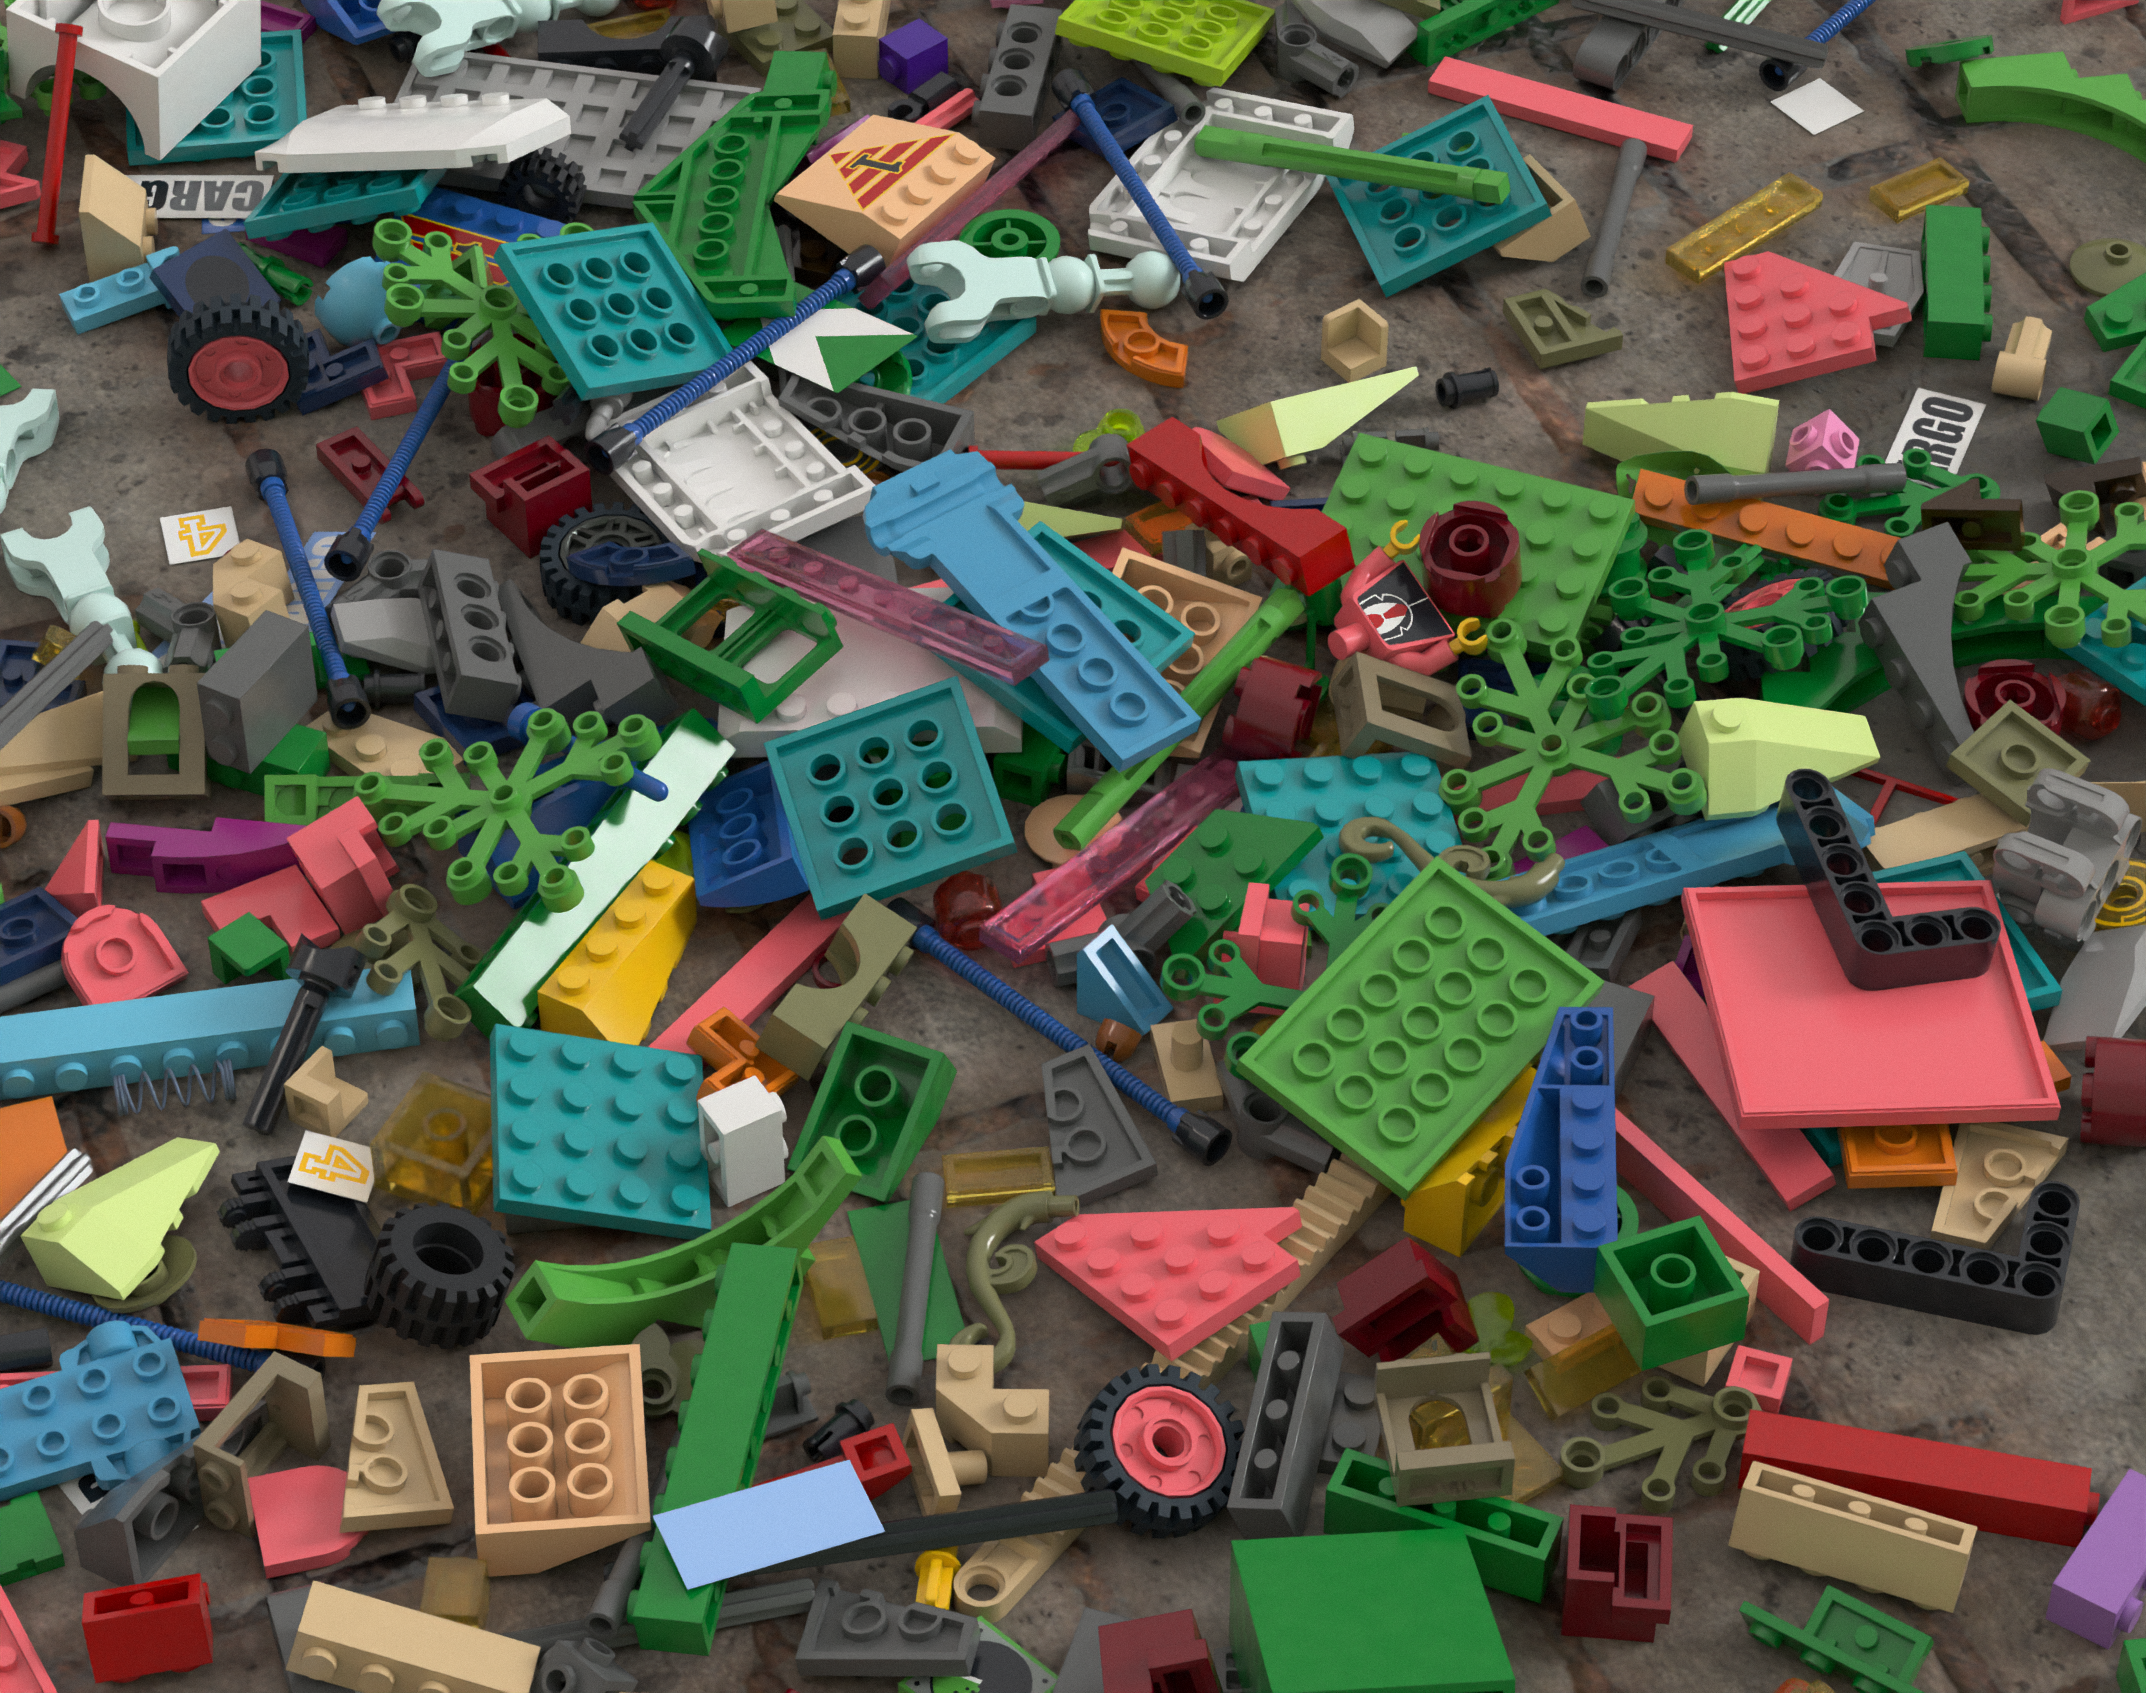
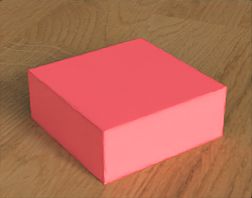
M1738 1345L1725 1387L1737 1386L1749 1390L1756 1397L1762 1410L1778 1414L1791 1373L1793 1358Z

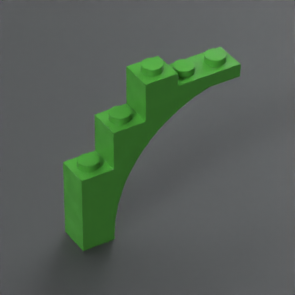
M2063 51L1960 61L1955 97L1966 123L1992 121L2024 122L2067 129L2109 143L2146 163V100H2142L2140 91H2135L2128 74L2079 78L2076 69H2071Z
M823 1135L789 1179L753 1207L724 1225L669 1250L617 1263L563 1265L535 1260L505 1299V1302L527 1340L568 1348L631 1345L634 1338L646 1327L654 1324L657 1319L703 1329L705 1312L707 1309H714L717 1300L714 1290L716 1270L719 1264L727 1263L732 1242L798 1248L802 1275L804 1276L816 1261L808 1246L859 1182L862 1175L840 1140Z

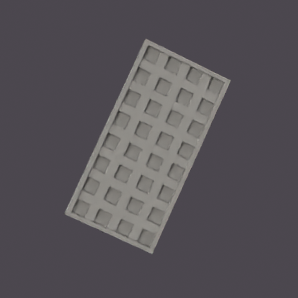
M465 52L459 68L455 72L425 77L412 63L394 103H399V98L412 95H425L427 102H441V96L450 94H467L468 101L482 100V95L496 92L509 93V100L547 98L570 116L571 134L539 148V154H542L545 147L552 149L551 156L557 158L561 152L567 156L564 161L567 165L574 161L579 166L575 174L583 172L585 176L583 185H587V191L582 203L633 209V196L744 97L755 92H761V88L689 79L643 149L640 150L635 147L633 152L624 148L626 142L619 139V135L659 78L658 75ZM486 158L483 162H477L472 167L448 168L444 173L445 176L437 184L500 192L498 190L499 184L509 163L498 164V160L488 161ZM529 184L534 191L541 195L556 197L549 189L543 186Z

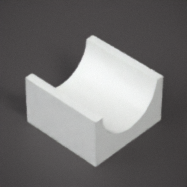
M16 0L6 9L10 93L26 99L32 94L39 82L48 79L55 72L59 34L55 33L56 23L82 26L83 36L77 38L74 68L99 80L123 102L140 130L145 154L157 160L165 157L261 64V0Z

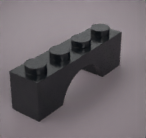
M712 15L685 16L715 32V20ZM670 16L665 25L659 30L634 39H614L599 35L592 31L582 19L538 21V61L660 76L666 67L660 54L661 44L682 16ZM717 69L711 78L706 80L707 82H717Z

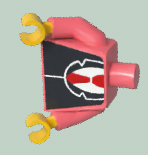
M1400 520L1391 528L1390 542L1384 548L1378 546L1352 570L1340 595L1342 608L1334 617V625L1338 630L1329 634L1328 646L1333 656L1338 660L1347 659L1357 651L1431 676L1459 660L1458 654L1463 651L1470 655L1481 654L1486 649L1488 638L1487 635H1483L1474 641L1465 639L1467 634L1476 631L1481 626L1478 618L1471 617L1459 624L1457 629L1458 637L1452 640L1456 636L1407 563L1404 560L1397 563L1394 561L1398 554H1411L1419 546L1420 534L1408 544H1402L1397 541V534L1408 525L1407 520Z

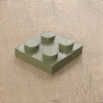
M775 0L778 22L737 32L727 33L718 20V33L727 38L728 43L762 77L768 75L774 51H832L833 29L803 0Z
M2009 700L1951 753L1946 767L2027 827L2030 824L2031 809L2025 807L2027 789L2029 786H2032L2040 770L2052 768L2079 778L2085 773L2090 759L2013 701Z

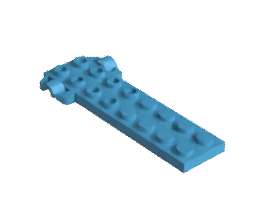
M950 449L872 487L870 501L864 508L863 520L866 536L873 549L881 556L892 555L912 569H923L930 566L1119 773L1198 731L1201 721L1198 714L1018 522L1024 509L1023 499L1018 495L1016 488L1012 484L1007 486L1001 484L996 475V467L991 462H988L978 451L955 454Z
M1833 787L1862 850V848L1871 844L1870 837L1875 835L1874 817ZM1780 801L1769 805L1767 811L1753 817L1708 821L1702 818L1564 860L1565 867L1559 874L1558 885L1549 894L1530 905L1508 909L1544 936L1567 934L1575 931L1582 924L1599 919H1617L1628 910L1645 905L1657 906L1666 904L1672 897L1681 895L1683 888L1718 886L1720 882L1733 878L1760 875L1766 868L1782 863L1795 865L1776 821ZM1526 872L1516 874L1513 876H1521L1524 875ZM1506 877L1496 881L1508 880L1510 877Z
M117 1320L105 1322L92 1329L86 1336V1339L77 1346L66 1350L60 1355L59 1362L62 1371L0 1389V1502L92 1473L95 1475L97 1485L102 1490H112L201 1434L200 1425L171 1338L161 1340L148 1326H130L125 1321Z

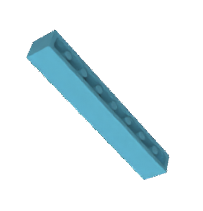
M363 969L351 998L329 997L327 1006L303 1060H308L321 1046L332 1050L334 1057L420 1045L411 970L403 975L395 992L389 996L378 994L368 986L366 976L371 969ZM286 979L0 1017V1100L114 1086V1075L121 1076L123 1074L126 1084L139 1082L142 1071L148 1074L151 1081L164 1079L167 1067L173 1071L175 1077L188 1076L191 1064L196 1065L200 1074L212 1073L216 1060L222 1064L224 1059H231L233 1070L268 1065L296 995L302 985L295 979Z

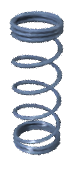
M224 1059L222 1064L218 1060L214 1062L210 1099L196 1065L191 1064L188 1072L186 1103L174 1073L169 1067L166 1068L164 1073L161 1106L148 1074L142 1071L139 1080L137 1110L126 1086L125 1076L123 1074L121 1076L114 1075L113 1083L118 1115L120 1117L123 1115L127 1116L128 1103L136 1115L140 1112L144 1076L156 1107L162 1111L166 1105L168 1072L178 1098L184 1107H187L190 1102L193 1069L206 1101L212 1103L215 1096L217 1065L221 1072L225 1099L227 1101L229 1099L235 1100L236 1090L231 1059Z

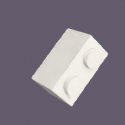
M754 1075L698 1100L700 1146L702 1155L708 1160L709 1183L727 1207L738 1204L785 1182L784 1159L788 1158V1148L783 1138L782 1123L787 1120V1115L780 1097L775 1092L768 1093Z

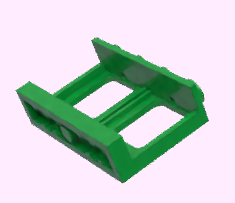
M1440 0V13L1418 23L1417 41L1406 52L1424 66L1429 67L1443 60L1445 56L1454 55L1559 4V0Z
M701 548L697 554L708 574L707 578L657 622L654 623L633 611H629L616 624L631 652L642 647L666 676L758 724L844 647L835 629L837 620L825 605L819 602L813 604L801 598L790 587L781 588L769 582L760 572L754 571L751 573L739 567L730 557L723 556L721 558ZM723 599H732L755 611L747 621L711 651H707L680 637L715 604ZM792 630L817 643L807 655L774 683H764L755 678L753 674L742 669L749 660L783 631Z

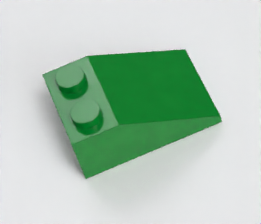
M846 1021L787 1169L794 1173L823 1135L839 1139L862 1175V1178L851 1192L887 1204L938 1121L957 1069L943 1052Z

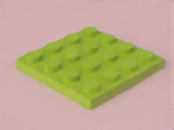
M1075 0L1058 17L1055 34L1068 38V41L1076 46H1094L1109 51L1110 55L1117 59H1135L1150 64L1154 70L1161 73L1175 72L1191 77L1195 83L1202 86L1221 87L1271 29L1275 19V9L1246 0Z

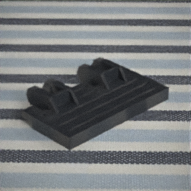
M296 1156L260 1161L256 1163V1168L253 1171L232 1174L231 1183L239 1197L228 1198L227 1201L222 1202L223 1204L216 1212L220 1217L219 1220L223 1227L233 1228L229 1235L236 1250L239 1249L240 1252L245 1250L247 1252L249 1249L253 1251L268 1248L278 1265L279 1272H276V1270L273 1273L269 1272L267 1276H263L264 1278L257 1285L264 1301L275 1303L271 1311L276 1322L293 1325L310 1322L312 1328L323 1329L379 1318L380 1314L370 1311L367 1305L369 1297L364 1295L363 1286L381 1228L365 1202L289 1183L288 1179Z

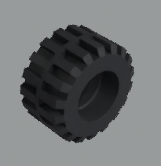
M426 1202L417 1203L414 1205L413 1210L404 1207L396 1211L394 1218L389 1217L379 1233L363 1286L364 1295L369 1297L367 1305L370 1311L380 1314L378 1321L385 1328H394L397 1331L396 1336L404 1340L408 1338L418 1341V1345L428 1348L430 1344H436L441 1349H453L455 1343L466 1347L474 1344L475 1338L483 1339L490 1333L491 1327H494L497 1322L515 1269V1264L512 1263L514 1258L512 1247L505 1245L507 1238L500 1230H492L490 1228L492 1225L490 1221L483 1216L477 1218L471 1215L472 1211L460 1207V1210L450 1208L448 1203L437 1202L436 1206H429Z

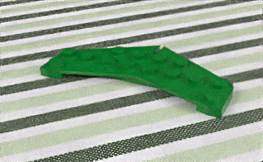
M830 89L761 91L747 95L633 196L634 201H632L636 219L640 224L653 222L712 317L730 321L737 318L765 317L776 319L777 317L795 316L797 308L795 285L791 274H789L769 208L774 202L775 195L782 190L829 119L832 108Z

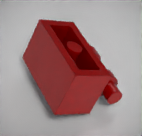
M201 1573L84 1593L82 1627L95 1684L107 1681L127 1683L140 1678L142 1675L170 1670L178 1673L189 1672L200 1665L213 1663V1629L207 1606L211 1604L208 1583H202Z

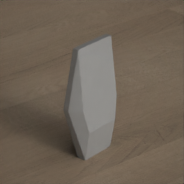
M1291 0L1319 36L1384 68H1388L1417 41V28L1403 11L1376 0Z
M1853 242L1834 276L1907 302L1911 316H1913L1923 299L1924 289L1919 251ZM1908 322L1874 330L1875 345L1893 347Z
M388 598L333 604L331 618L341 652L353 658H365L416 673H436L420 599Z
M2146 925L2094 931L2079 950L2061 979L2059 986L2063 991L2058 1006L2052 1007L2043 1039L2054 1053L2086 1049L2087 1036L2122 1038L2146 1006Z

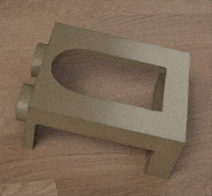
M1356 651L1331 683L1342 755L1356 759L1363 756L1375 740H1379L1435 759L1441 777H1444L1447 772L1453 769L1466 770L1472 758V748L1468 740L1465 711L1459 700L1456 686ZM1378 682L1438 703L1427 716L1428 726L1382 710Z
M187 664L169 665L168 673H148V666L120 665L117 666V674H103L102 795L108 800H212V780L207 776V750L197 682L206 673H199V666ZM139 688H172L178 696L180 705L179 774L129 775L127 738L130 726V704L133 695Z
M274 1351L193 1443L204 1514L214 1525L224 1530L233 1529L252 1539L256 1534L248 1478L264 1475L287 1447L293 1448L317 1461L330 1448L331 1440L321 1373ZM265 1395L269 1422L238 1457L219 1449L227 1437Z
M1490 1352L1456 1353L1450 1356L1412 1360L1399 1359L1392 1362L1376 1363L1374 1403L1397 1507L1512 1495L1515 1456L1511 1441H1503L1489 1385ZM1429 1401L1449 1403L1461 1411L1465 1419L1471 1445L1415 1450L1409 1415L1421 1403Z

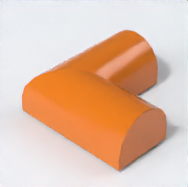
M722 1007L695 1025L686 1041V1045L697 1055H701L702 1059L717 1071L702 1082L696 1097L697 1108L699 1099L754 1075L768 1093L775 1092L779 1097L792 1089L801 1077L756 1048L755 1044L760 1036L726 1007Z

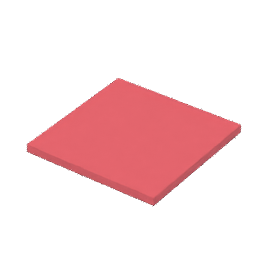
M1991 880L1877 883L1892 917L1979 907L1994 914L2001 925L2000 935L1989 970L1984 975L1976 978L1883 990L1861 989L1847 979L1805 885L1683 888L1681 904L1739 1130L2058 1120L2061 1105Z

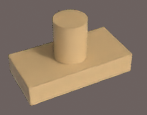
M1197 1019L1150 1025V1041L1167 1100L1171 1101L1178 1108L1184 1107L1190 1112H1196L1198 1109L1203 1112L1222 1110L1223 1091L1216 1074V1066L1209 1041L1201 1037L1197 1032Z
M933 1408L911 1409L902 1444L912 1465L913 1472L909 1475L922 1515L957 1511L962 1495L959 1486L984 1484L986 1482L987 1460L983 1450L947 1452Z

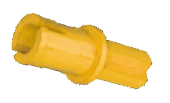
M958 1546L923 1551L916 1559L915 1572L919 1577L915 1602L949 1610L954 1578L961 1569L960 1562L957 1559Z

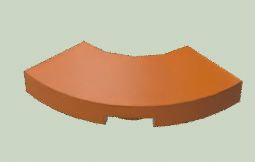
M1101 309L1100 333L1102 342L1110 356L1121 367L1149 382L1175 388L1184 387L1188 346L1169 342L1160 337L1149 326L1147 313Z

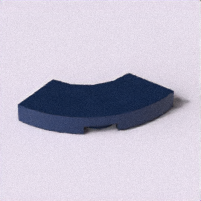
M609 541L566 557L569 573L581 580L600 585H649L696 574L693 558L673 542L642 548L619 546Z

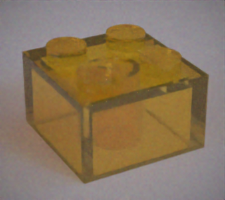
M423 1071L370 1143L375 1188L417 1203L426 1202L429 1206H436L437 1202L448 1203L450 1208L460 1210V1207L471 1210V1215L475 1216L493 1191L491 1095Z

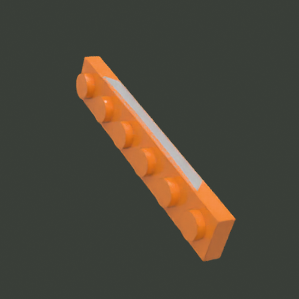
M1640 469L1632 499L1635 500V512L1640 515V520L1644 524L1678 533L1692 529L1706 530L1711 533L1715 543L1737 549L1744 543L1750 546L1758 544L1763 549L1760 555L1778 560L1787 558L1790 560V563L1808 568H1817L1819 571L1824 569L1828 573L1838 576H1859L1868 584L1896 590L1887 578L1884 563L1897 540L1901 539L1899 537L1757 499H1739L1729 503L1691 505L1685 498L1684 485L1686 480Z

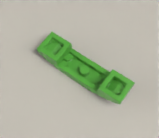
M418 773V775L386 776L391 780L392 784L443 787L435 773ZM459 773L468 789L471 790V774ZM316 774L264 775L265 822L308 826L353 799L354 784L360 776L318 777ZM397 805L390 813L401 812L409 817L426 807ZM455 814L450 816L451 820L455 819ZM383 817L374 819L377 825Z

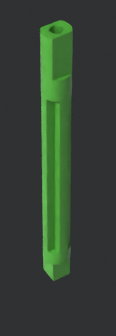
M1205 125L1196 136L1194 142L1195 152L1201 157L1434 192L1482 202L1502 204L1511 191L1507 172L1468 166L1461 167L1295 141Z
M1277 588L1244 626L1179 694L1198 714L1201 720L1236 684L1241 668L1243 666L1250 668L1254 658H1259L1305 610L1296 590ZM1184 739L1120 773L1112 766L1053 829L1056 841L1064 849L1082 851Z

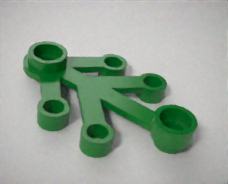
M1913 448L1905 451L1902 458V465L1905 468L1907 478L1914 480L1923 479L1941 488L1929 489L1907 479L1905 488L1900 492H1891L1894 493L1891 495L1853 499L1847 493L1827 494L1819 503L1818 516L1855 526L1857 517L1906 511L1901 517L1888 519L1884 528V534L1904 538L1913 535L1921 526L1922 503L1975 478H1979L1981 499H2000V487L1994 480L1983 474L1973 473L1961 477L1931 464V455L1927 451ZM1866 454L1858 458L1856 468L1861 465L1886 463L1877 455Z

